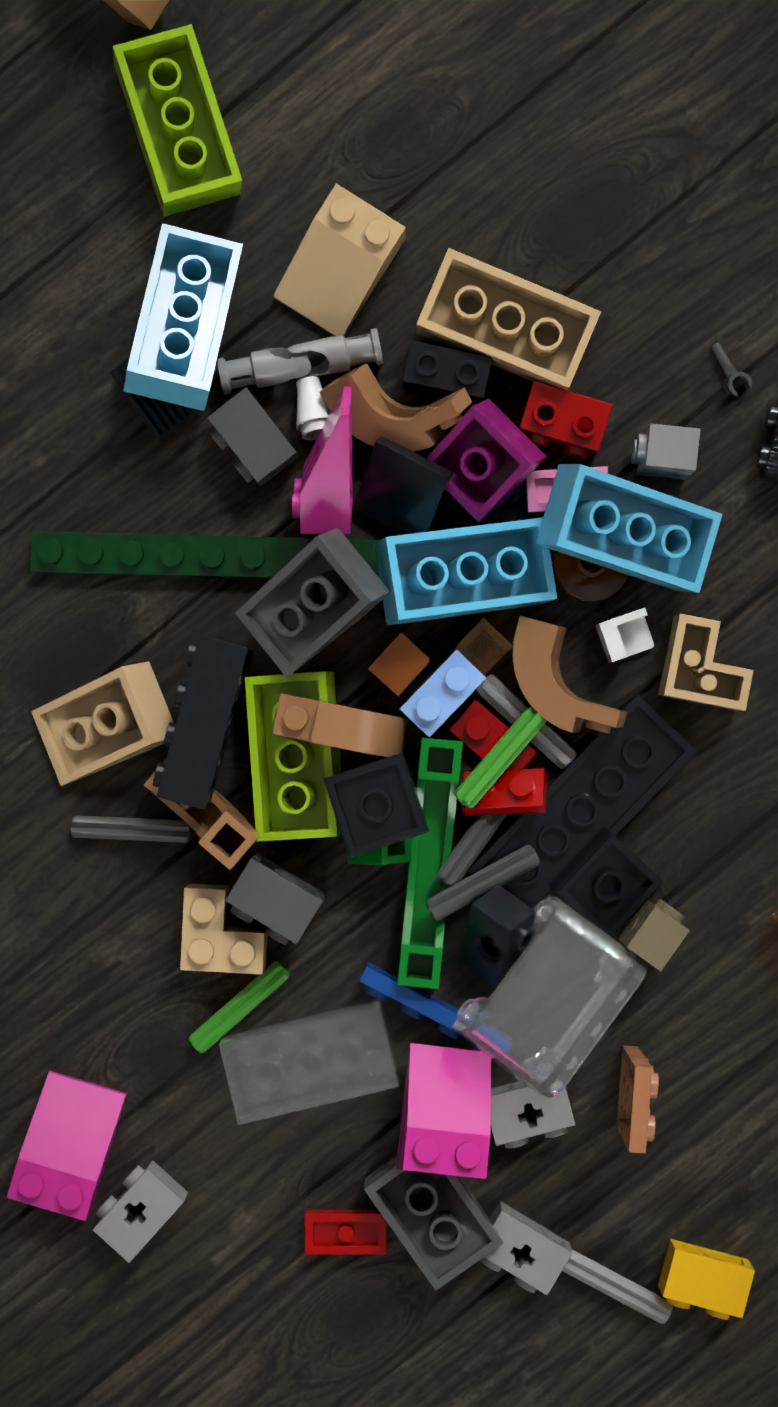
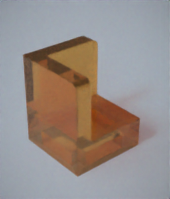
M483 618L454 649L458 650L474 667L485 675L513 646Z

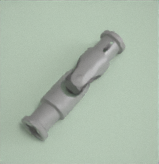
M377 328L371 329L369 334L345 338L342 334L295 344L287 349L269 348L253 351L249 357L226 361L223 357L217 358L224 395L230 394L231 390L251 385L263 388L278 385L293 378L302 379L311 376L317 377L350 371L351 366L375 362L377 365L384 364ZM309 351L322 353L326 358L319 365L311 367Z

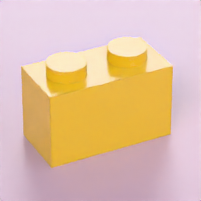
M670 1239L658 1287L662 1297L666 1298V1302L675 1307L690 1309V1305L705 1308L707 1314L719 1319L728 1320L730 1315L743 1318L755 1270L748 1259Z

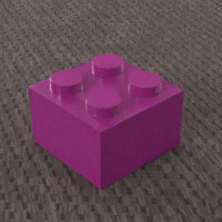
M490 399L473 405L426 459L453 472L447 491L480 522L494 514L547 456Z

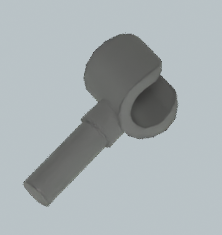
M719 342L712 345L710 348L726 376L723 383L726 393L731 396H738L732 385L736 377L741 378L746 389H751V377L745 372H737Z

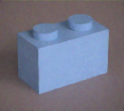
M456 650L410 697L400 710L430 737L486 677Z

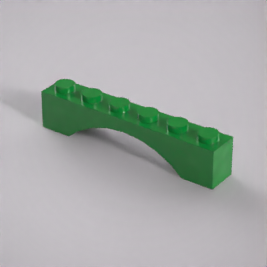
M421 738L416 791L429 832L413 837L411 840L412 862H409L398 973V985L439 989L445 917L441 920H435L427 908L426 901L448 888L436 878V874L452 851L457 798L454 793L459 787L463 741Z

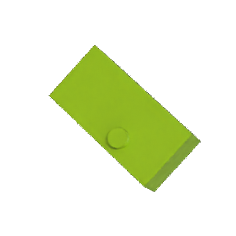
M192 24L114 45V66L163 217L241 195L242 177Z
M334 672L295 673L287 678L284 674L245 677L255 830L259 834L256 842L338 837L342 835L323 779L341 773L340 748L272 734L281 693L336 704Z

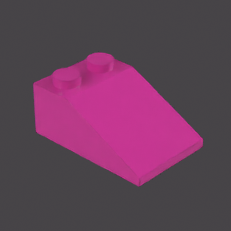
M343 387L304 463L302 478H295L294 494L292 495V518L300 519V534H323L339 528L343 534L351 533L353 508L352 387Z
M409 1043L396 1169L486 1179L491 1132V1052Z
M49 1071L17 1160L7 1198L86 1221L95 1205L127 1093Z

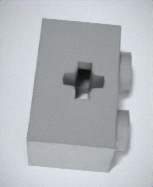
M650 423L642 434H638V438L634 439L631 464H638L637 475L686 480L696 471L701 429Z
M560 1070L491 1088V1129L496 1146L505 1144V1148L520 1147L529 1142V1137L544 1134L545 1138L558 1137L568 1132L567 1127L576 1125ZM532 1104V1107L536 1110L534 1112L535 1118L527 1120V1116L522 1114L524 1113V1105Z
M153 1160L145 1169L138 1165L123 1181L122 1184L127 1188L118 1199L111 1195L95 1213L100 1219L93 1231L128 1263L131 1262L184 1203L188 1194L179 1183ZM141 1202L146 1207L135 1215L131 1208Z
M500 1201L489 1220L503 1240V1244L480 1261L496 1272H500L502 1268L515 1276L514 1281L523 1289L531 1293L539 1290L548 1295L572 1255L570 1242ZM524 1245H528L529 1255L521 1253L519 1257L515 1256L513 1247L522 1249Z

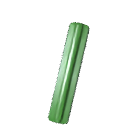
M532 706L524 710L456 789L454 795L465 807L471 809L480 801L545 725L546 720Z
M274 961L269 965L263 974H259L191 1034L189 1041L198 1052L205 1053L288 979L289 972L278 961Z

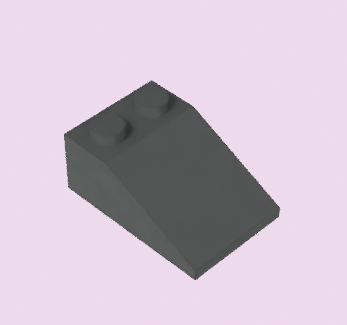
M336 528L316 536L235 614L287 678L365 616L390 591L341 530Z
M395 1156L365 1178V1192L435 1291L503 1244V1240L462 1176L396 1169L397 1156Z

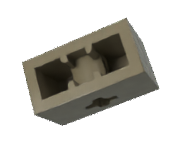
M660 898L656 904L647 899L618 938L629 950L659 971H662L690 930L681 924L685 916Z

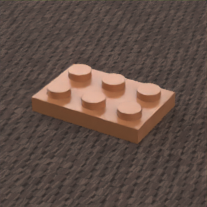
M622 1045L616 1127L628 1152L646 1154L647 1141H654L655 1116L650 1115L649 1106L650 1099H657L659 1077L658 1073H654L653 1066L649 1064L648 1058L644 1056L638 1046Z

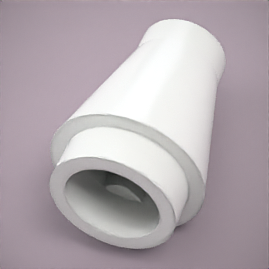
M311 376L299 379L296 382V429L301 431L302 438L305 440H316L331 412L320 394L322 390L320 378Z

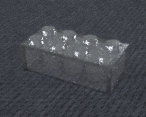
M379 999L224 1036L219 1043L238 1125L399 1087V1073L382 1003Z

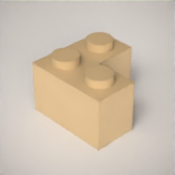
M677 614L673 617L658 695L736 711H746L754 670L713 662L721 621Z
M189 884L184 888L180 970L245 974L264 973L267 960L268 935L265 933L267 928L228 926L229 903L225 900L230 893V886Z

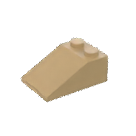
M336 183L313 219L273 298L333 336L342 334L345 336L406 240V227Z
M149 661L122 666L31 711L61 786L164 744L167 727L170 722L174 723Z

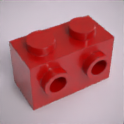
M534 381L519 429L537 447L547 448L548 444L551 443L564 447L563 453L565 455L586 460L588 455L595 457L599 451L613 404Z

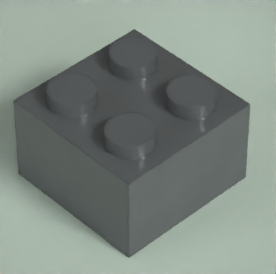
M257 852L248 862L225 901L233 905L230 912L248 923H252L253 919L268 927L265 933L274 940L284 945H287L290 940L297 945L322 904L326 893Z

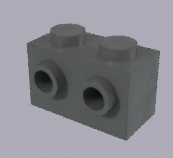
M247 387L207 417L214 426L208 433L222 451L227 447L232 449L239 458L233 465L247 483L255 479L261 487L299 458L297 452Z

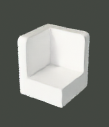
M646 608L595 625L608 663L654 647V642L645 616L648 615Z

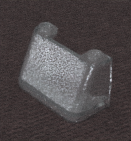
M549 895L547 899L539 902L534 908L536 914L532 929L537 934L488 999L478 997L475 1000L471 998L465 1001L457 1012V1020L452 1025L456 1031L520 1083L547 1098L556 1096L566 1087L642 983L647 973V965L634 953L559 898Z

